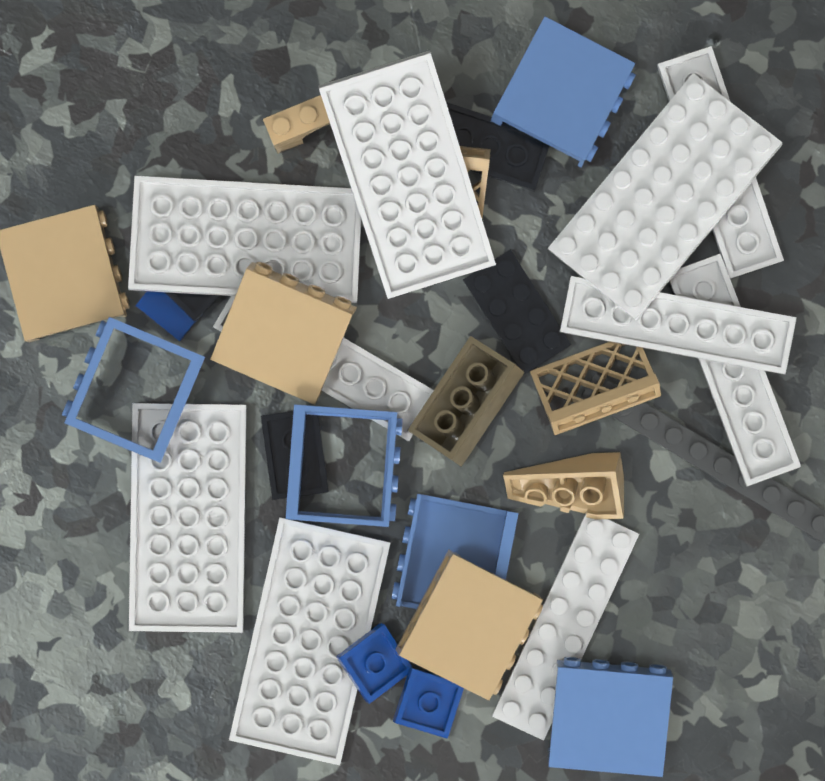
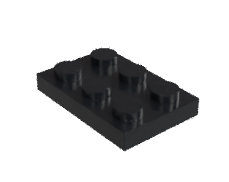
M294 411L261 416L272 500L287 498ZM306 414L300 496L329 492L318 415Z

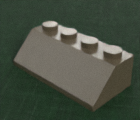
M470 336L407 431L462 467L525 372L513 362Z

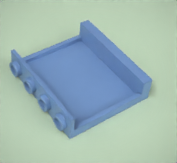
M544 16L499 101L491 121L501 126L502 122H505L580 161L578 166L581 168L585 160L591 162L598 149L594 145L597 136L603 138L611 122L606 119L610 111L616 114L622 103L623 98L619 96L622 88L629 89L636 74L631 72L635 63Z
M418 493L417 499L411 498L408 515L413 516L411 527L405 526L402 543L408 544L406 555L400 554L397 571H401L402 576L400 583L394 582L391 598L397 600V607L418 608L448 549L506 580L518 513Z
M565 657L564 660H557V678L550 748L548 749V766L663 777L673 684L671 670L659 664H652L649 668L638 667V664L633 662H622L621 665H612L609 661L595 659L592 663L581 662V659L576 657Z

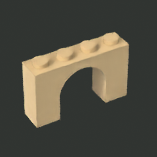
M321 95L263 119L277 154L303 144L302 139L306 135L330 124Z

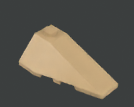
M620 452L591 453L504 472L503 477L508 499L540 507L547 504L559 507L560 511L569 513L570 510L585 513L586 517L591 519L624 518V473Z

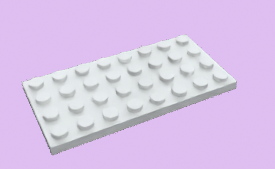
M430 50L319 85V91L387 298L396 297L496 265Z
M693 73L552 242L548 250L634 320H637L782 146V142Z
M134 176L128 290L236 296L246 268L251 262H263L273 268L272 271L282 275L283 273L291 274L299 279L298 282L302 284L319 286L325 290L326 294L332 297L341 296L350 300L351 303H357L361 216L352 188Z
M132 403V442L153 450L172 404ZM185 404L161 463L132 451L129 631L243 633L247 405Z
M279 518L229 737L230 741L335 765L341 764L357 688L336 656L371 630L391 542Z

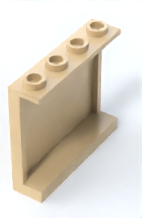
M96 205L0 230V250L24 341L33 342L40 340L42 337L98 323L102 320L105 321L109 317L127 316L126 309L130 308L126 292L121 293L118 282L122 281L121 271L118 265H113L111 255L115 254L114 245L111 237L106 238L104 227H108L104 210L99 211Z
M251 262L246 268L210 360L315 405L322 393L328 373L357 307L351 305V301L344 297H332L326 294L325 290L319 286L302 284L298 282L299 279L291 274L283 273L282 275L272 271L273 268L266 263Z
M448 549L395 650L399 656L490 700L492 695H496L499 692L503 683L501 678L505 670H509L513 666L516 659L514 653L519 644L523 645L529 635L528 627L532 619L536 620L539 617L543 608L541 604L543 599L538 594H532Z

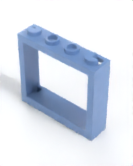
M109 317L107 322L102 320L95 336L100 338L96 348L90 347L84 363L89 364L85 375L79 373L73 389L78 392L74 401L68 399L62 413V416L67 417L64 423L161 463L205 357ZM114 328L191 360L153 450L76 418Z
M294 405L286 519L389 527V521H395L396 504H391L392 492L397 493L398 476L393 475L394 464H399L401 449V447H395L396 435H402L403 422L402 418H397V412ZM306 414L388 420L381 517L299 511Z

